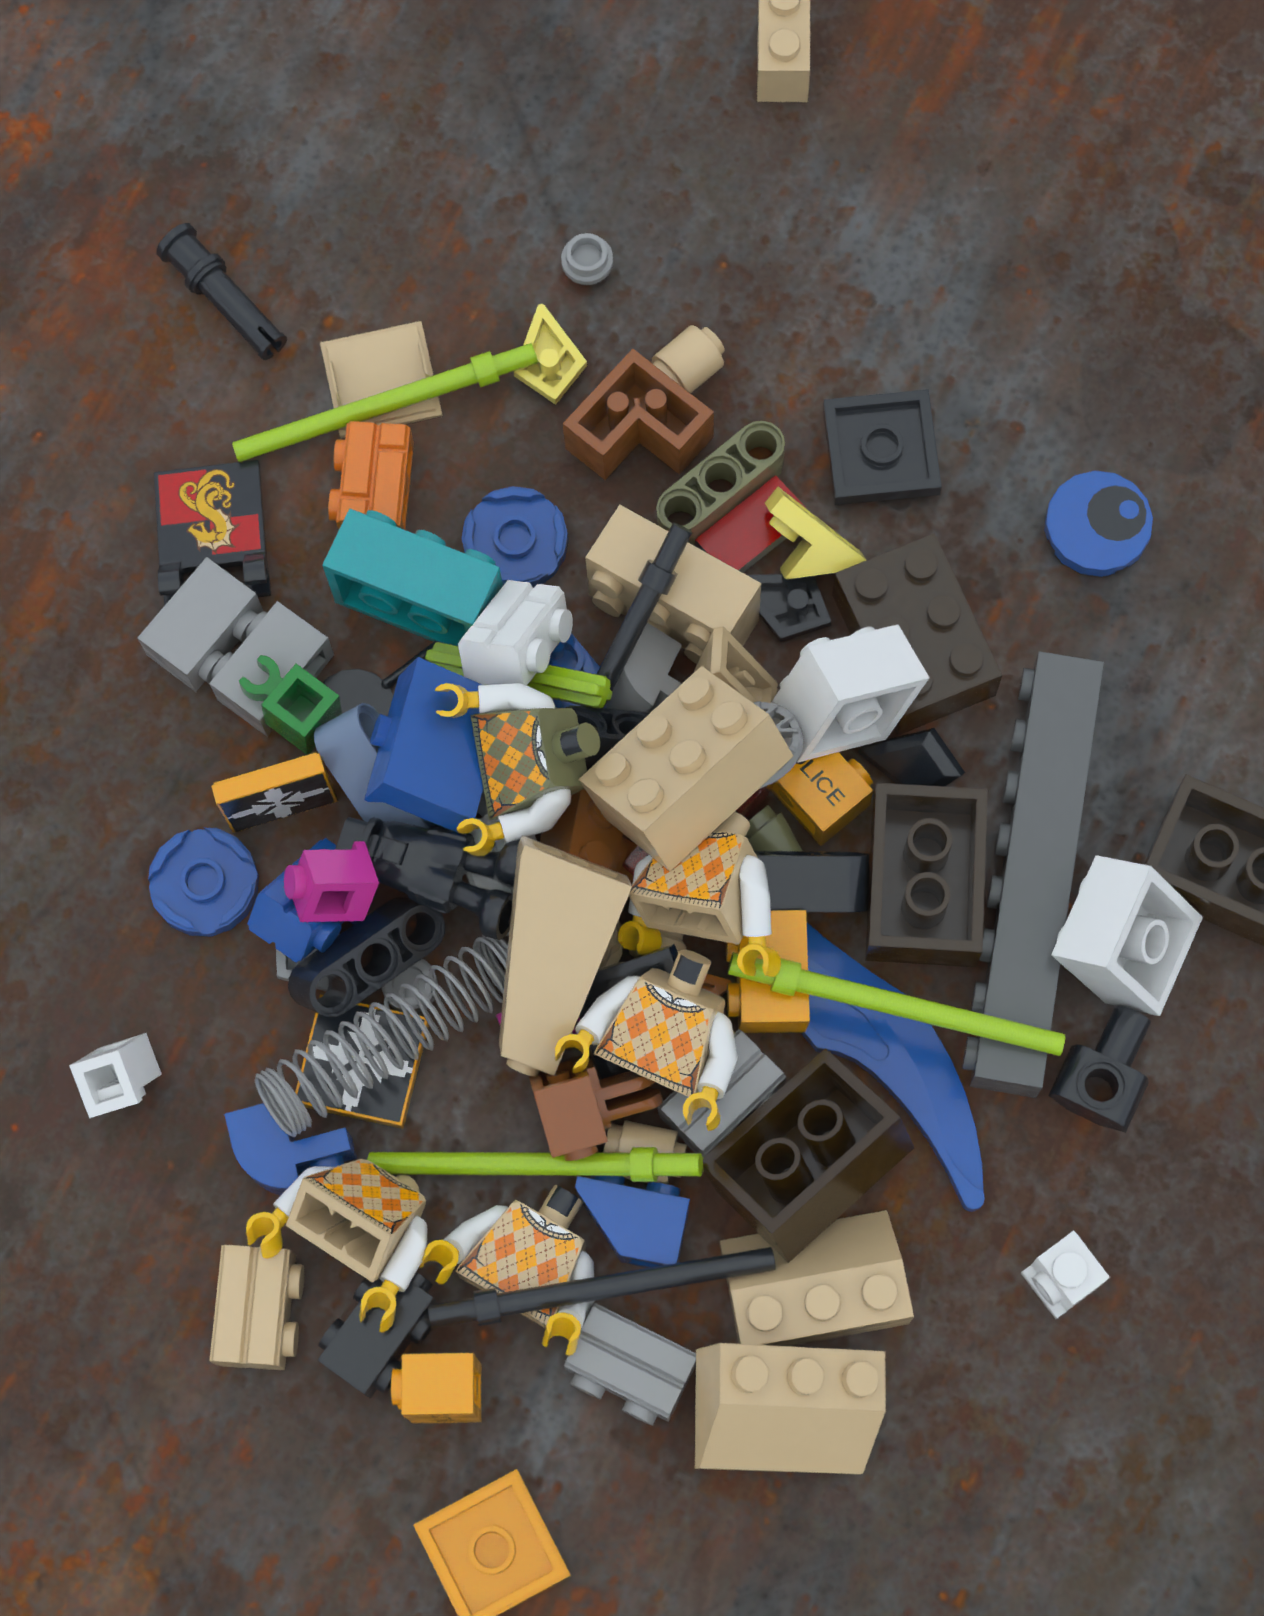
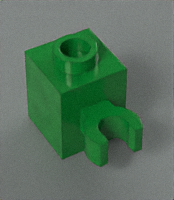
M260 655L257 659L258 667L269 674L268 680L261 685H256L242 676L239 680L240 688L248 698L255 701H264L261 707L266 725L306 755H309L316 747L314 742L315 729L342 714L340 697L297 663H295L284 678H281L276 662L268 656Z

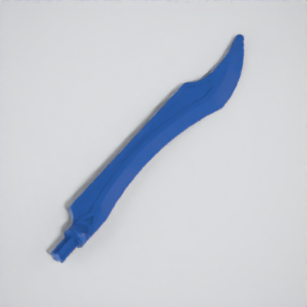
M572 633L565 643L559 642L550 654L549 665L597 674L600 668ZM552 699L555 704V708L580 706L578 704ZM807 923L808 971L904 994L859 964ZM809 995L810 1022L806 1032H800L815 1051L821 1052L826 1048L831 1054L850 1060L871 1074L901 1105L927 1139L946 1171L962 1207L970 1212L978 1210L983 1205L985 1196L983 1191L982 1160L976 1126L965 1090L953 1062L932 1025Z

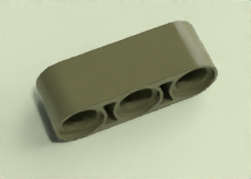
M755 421L743 427L660 496L656 506L657 525L669 531L672 523L667 518L671 514L681 511L690 514L694 519L682 526L693 532L688 543L695 546V539L775 475L779 477L783 469L785 440L781 430L773 423L766 421ZM756 447H764L769 449L773 455L767 459L759 460L751 457L748 452ZM723 479L732 483L733 487L726 492L719 493L711 490L708 485L714 480Z

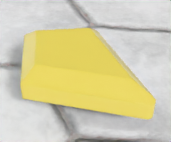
M539 304L523 344L532 343L538 363L513 372L514 377L556 405L587 367V361L545 305Z

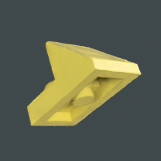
M777 487L766 500L765 505L769 512L774 515L769 521L770 525L792 542H795L799 535L803 538L780 567V571L785 579L836 573L866 561V558L859 549L780 487Z

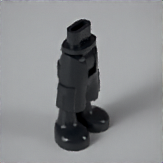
M352 817L346 819L335 850H351L354 841H365L380 883L407 894L408 898L418 905L421 904L442 913H449L451 909L454 910L457 906L473 912L479 917V928L485 937L501 940L507 935L510 930L513 894L499 889L489 890L463 882L462 876L470 872L495 880L504 886L514 889L517 848L520 839L505 843L501 851L489 852L484 856H474L463 850L465 847L476 845L473 835L469 833L461 834L442 826L425 828L402 822L382 821L375 817L371 818L369 822Z

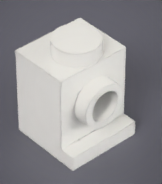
M146 1033L100 1047L69 1065L89 1118L139 1103L143 1100L142 1097L146 1095L143 1086L162 1075Z
M1072 1231L1040 1255L1028 1268L1021 1272L1022 1276L1055 1319L1059 1318L1110 1278L1075 1231Z

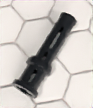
M190 223L180 224L170 230L160 241L156 249V255L163 262H171L185 277L184 285L192 293L204 294L256 350L262 360H268L274 356L269 349L271 346L277 352L281 351L287 342V337L270 322L226 274L227 267L221 256L217 253L211 254L196 238L197 231Z

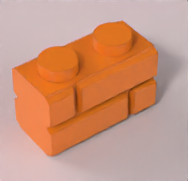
M356 421L347 423L345 440L337 439L334 448V470L342 472L340 489L330 490L328 504L329 520L336 521L338 529H340L349 508L366 514L368 510L380 512L395 521L396 527L406 529L414 441L410 427L406 424L382 423L381 425H376L373 422Z

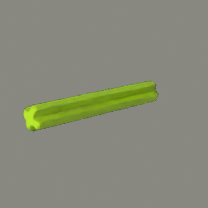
M437 642L432 650H427L425 659L429 662L464 676L459 647L457 645ZM549 664L543 673H536L527 685L549 695L552 699L598 709L603 708L606 701L611 700L613 693L610 690V680L606 676Z

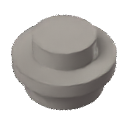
M579 234L565 245L561 255L562 268L566 276L578 284H596L604 280L612 269V250L605 240L595 234Z

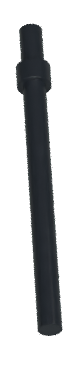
M672 523L654 561L647 560L638 578L642 585L597 672V675L606 676L610 680L611 691H613L661 594L668 595L678 575L674 569L693 533L682 525Z
M772 1247L503 1293H497L496 1288L473 1291V1298L428 1305L430 1325L432 1329L477 1321L479 1327L501 1323L502 1316L776 1270L775 1258Z

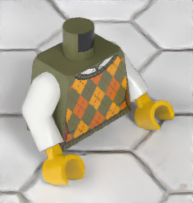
M445 683L439 685L435 691L449 692L453 690L457 694L458 704L451 711L440 710L436 711L437 714L444 717L457 718L467 713L469 708H479V714L471 715L486 806L489 820H499L498 823L486 825L474 818L465 819L460 822L457 831L461 834L470 833L476 829H481L482 831L479 843L474 846L465 847L463 850L474 856H484L493 849L496 840L504 838L505 842L508 843L521 839L522 835L529 837L549 831L570 805L571 795L584 789L578 779L587 772L585 758L596 755L600 748V738L595 727L586 722L578 724L577 713L572 708H555V704L549 695L525 684L478 685V691H467L464 687L456 684Z

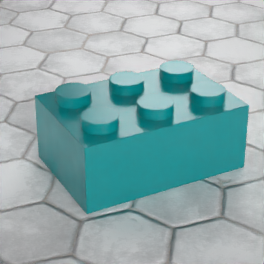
M349 508L322 565L335 603L430 641H439L457 646L461 638L503 587L500 567L496 566V562L488 555L472 549H467L465 553L447 547L443 539L431 532L417 530L415 534L396 527L395 521L390 517L373 510H368L366 514Z

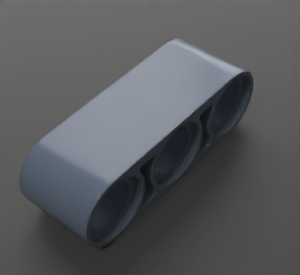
M361 703L315 729L314 742L318 753L365 822H369L371 818L375 817L382 821L402 822L425 828L440 826L384 802H368L364 800L379 746L370 744L375 722L380 715L375 708L367 703Z

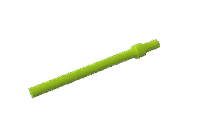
M529 343L493 356L488 351L470 357L472 363L234 441L232 445L238 462H242L347 427V423L350 421L362 422L479 383L481 388L499 382L500 375L538 363L533 345Z
M732 953L729 963L728 975L771 985L770 991L794 996L795 991L1057 1056L1061 1055L1065 1044V1034L803 970L801 969V963L781 958V968L775 977L764 975L762 969L763 959L756 958V975L754 977L745 975L739 969L737 964L738 953Z
M632 1147L630 1153H594L588 1157L573 1161H566L563 1155L552 1158L551 1153L370 1152L367 1160L391 1175L630 1176L632 1182H656L658 1176H702L703 1157L701 1153H658L656 1147Z

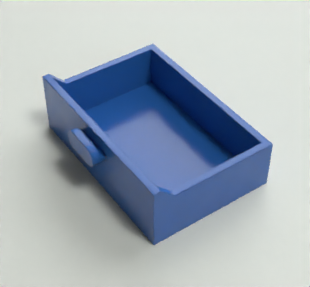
M417 657L398 677L388 716L380 714L375 722L370 744L379 746L364 800L368 802H384L444 828L458 832L457 827L460 822L465 819L476 818L483 791L471 715L479 714V708H469L467 713L457 718L441 716L436 711L453 710L458 704V697L453 690L437 692L435 689L441 684L449 683L460 685L467 691H478V685L482 684Z

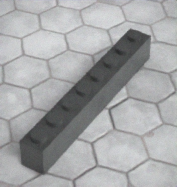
M1039 651L1033 669L1023 668L1018 700L1028 701L1025 720H1015L1010 751L1020 752L1017 771L1008 770L1004 786L1003 803L1012 804L1009 824L1000 822L997 833L995 855L1004 856L1002 875L991 876L987 908L996 909L994 928L983 929V951L979 961L988 962L985 983L975 982L971 1003V1011L1051 1030L1060 962L1051 954L1057 943L1058 934L1067 921L1104 665L1102 661ZM967 1036L962 1069L972 1071L969 1087L1037 1098L1043 1087L1047 1053L980 1036Z

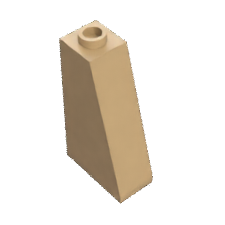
M523 835L517 848L499 1047L501 1056L508 1058L506 1064L512 1069L534 1077L538 1076L540 1071L555 1076L564 1054L563 1051L561 1057L555 1061V1046L563 1036L573 1032L632 885L628 876Z

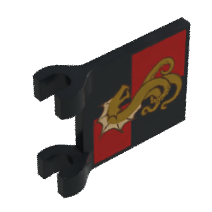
M251 460L154 472L159 551L158 589L160 596L164 595V606L184 584V574L194 572L206 557L221 568L243 566L245 585H248V588L254 591L258 598L271 596L259 461Z

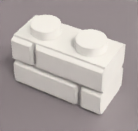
M507 580L458 643L464 677L482 685L513 683L528 685L536 673H543L549 664L550 654L559 642L565 643L572 632L573 618L571 612L567 610L565 595L561 588L544 584H537L533 588L529 582Z

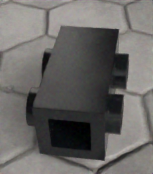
M418 1272L415 1273L405 1292H397L395 1296L396 1311L394 1322L387 1331L379 1332L380 1322L386 1312L382 1308L369 1309L364 1320L360 1322V1306L364 1293L371 1288L381 1287L383 1284L380 1278L373 1283L365 1278L353 1296V1299L358 1304L345 1322L337 1318L319 1342L318 1346L324 1352L318 1358V1361L370 1399L377 1389L383 1394L390 1389L392 1369H402V1363L398 1360L411 1341L419 1346L432 1330L428 1305L438 1303L428 1294L433 1284Z

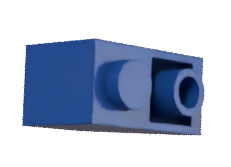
M577 1176L575 1185L577 1196L583 1201L584 1207L620 1262L646 1268L679 1263L690 1209V1199L679 1197L680 1188L663 1183L648 1182L646 1190L624 1186L625 1177L591 1176V1178Z

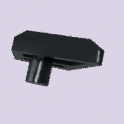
M782 574L747 575L761 583L759 617L780 642L831 626V619L815 576L785 579Z
M935 728L867 744L859 749L861 756L896 784L945 787L965 773Z

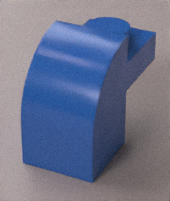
M264 1103L224 1114L231 1145L237 1161L258 1185L274 1194L282 1195L310 1167H336L344 1164L345 1161L357 1159L352 1137L346 1128L295 1141L294 1137L287 1135L279 1127Z

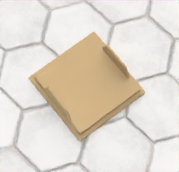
M421 321L320 342L334 408L433 376ZM437 396L362 422H373L376 425H381L382 423L408 424L443 415L439 397ZM346 427L338 429L340 438L346 436Z

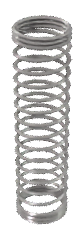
M484 935L476 938L473 943V949L461 947L458 958L447 956L443 967L432 965L429 969V977L417 974L414 979V986L402 984L399 988V996L394 993H387L384 997V1005L372 1002L369 1006V1015L364 1012H356L354 1024L341 1021L338 1028L339 1034L326 1030L323 1036V1043L310 1040L308 1053L295 1049L292 1056L293 1063L289 1060L280 1059L277 1064V1072L266 1067L265 1071L261 1070L260 1074L256 1073V1088L267 1110L279 1127L287 1135L296 1137V1134L305 1131L306 1127H311L312 1124L311 1117L304 1104L285 1081L282 1064L287 1065L296 1073L299 1083L311 1105L320 1116L326 1118L328 1112L326 1106L312 1083L300 1070L298 1054L305 1057L311 1063L320 1085L332 1103L342 1108L343 1100L329 1075L315 1060L313 1045H317L326 1053L329 1063L343 1088L351 1097L357 1098V1087L344 1065L330 1050L328 1036H333L341 1043L347 1060L360 1081L366 1087L372 1089L374 1083L372 1076L360 1056L345 1040L343 1027L348 1026L356 1033L361 1048L374 1070L380 1077L388 1079L389 1072L387 1066L373 1043L360 1030L358 1018L362 1016L371 1023L377 1041L390 1062L396 1068L403 1070L404 1062L391 1037L375 1020L373 1009L378 1007L386 1013L389 1025L403 1050L410 1058L418 1060L419 1052L417 1046L405 1026L390 1010L389 999L394 998L400 1002L402 1011L414 1035L426 1049L433 1051L434 1042L432 1036L420 1016L405 1001L404 989L408 988L415 993L419 1007L429 1026L441 1040L448 1042V1029L436 1008L419 990V980L423 979L430 983L433 996L444 1017L455 1030L463 1032L464 1023L462 1017L450 997L434 981L433 972L439 970L444 973L447 985L457 1005L470 1021L477 1023L479 1020L477 1008L466 989L449 972L448 963L449 961H454L459 964L461 974L471 995L485 1012L492 1014L494 1009L492 999L478 976L463 962V953L469 952L473 954L478 971L487 988L500 1003H503V998L492 986L485 971L503 995L505 971L499 964L495 954L506 969L508 943L504 939L497 940L485 937ZM467 973L471 976V978L475 981V983L483 993L488 1003V1007L483 1003L481 998L476 993ZM453 983L466 999L473 1012V1016L462 1003ZM439 994L443 997V999L446 1001V1003L452 1010L458 1024L452 1019V1017L446 1010ZM424 1003L430 1009V1011L438 1021L443 1031V1034L433 1022ZM410 1014L412 1015V1017L416 1020V1022L418 1023V1025H419L420 1028L422 1029V1031H423V1033H424V1035H425V1037H426L428 1043L425 1041V1039L422 1037V1035H421L420 1032L418 1031V1029H417L416 1025L414 1024V1022H413V1020H412ZM396 1025L398 1026V1028L401 1030V1032L403 1033V1035H404L405 1038L407 1039V1041H408V1043H409V1045H410L412 1051L409 1049V1047L407 1046V1044H406L405 1041L403 1040V1038H402V1036L400 1035V1033H399V1031H398ZM382 1036L384 1037V1039L386 1040V1042L388 1043V1045H389L390 1048L392 1049V1051H393L395 1057L397 1058V1060L394 1058V1056H393V1055L391 1054V1052L389 1051V1049H388V1047L386 1046V1044H385V1042H384ZM369 1049L371 1050V1052L373 1053V1055H374L375 1058L377 1059V1061H378L380 1067L378 1066V1064L376 1063V1061H375L374 1058L372 1057V1055H371ZM354 1059L356 1060V1062L358 1063V1065H359L360 1068L362 1069L364 1075L362 1074V1072H361L360 1069L358 1068V1066H357V1064L355 1063Z

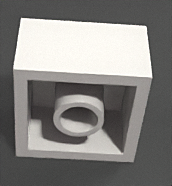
M898 624L876 630L874 627H865L854 632L851 636L834 640L823 637L807 644L801 650V657L790 674L780 683V689L771 703L789 710L799 723L803 735V748L797 761L798 763L886 740L929 680V676ZM775 717L772 718L775 724L782 721ZM792 737L783 738L786 744L790 746Z
M1096 855L1087 876L1081 882L1079 894L1065 925L1058 934L1057 943L1051 955L1104 1003L1124 1006L1135 1011L1160 1016L1203 917L1151 866Z

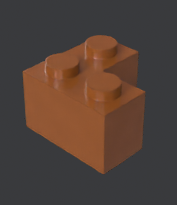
M632 348L564 421L565 449L606 480L640 443L680 475L714 438V412Z

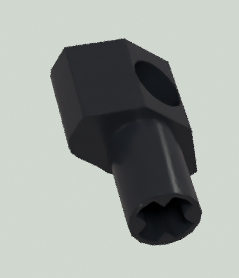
M1115 1006L1095 1050L1079 1044L1071 1046L1048 1096L1068 1111L1097 1125L1126 1133L1149 1084L1148 1078L1141 1072L1131 1068L1151 1021L1143 1014L1131 1008ZM1090 1077L1103 1078L1112 1089V1099L1104 1102L1092 1099L1085 1090V1080Z

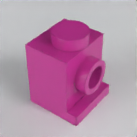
M354 841L351 850H303L298 865H288L284 873L285 894L288 899H293L300 922L364 921L379 885L365 841Z

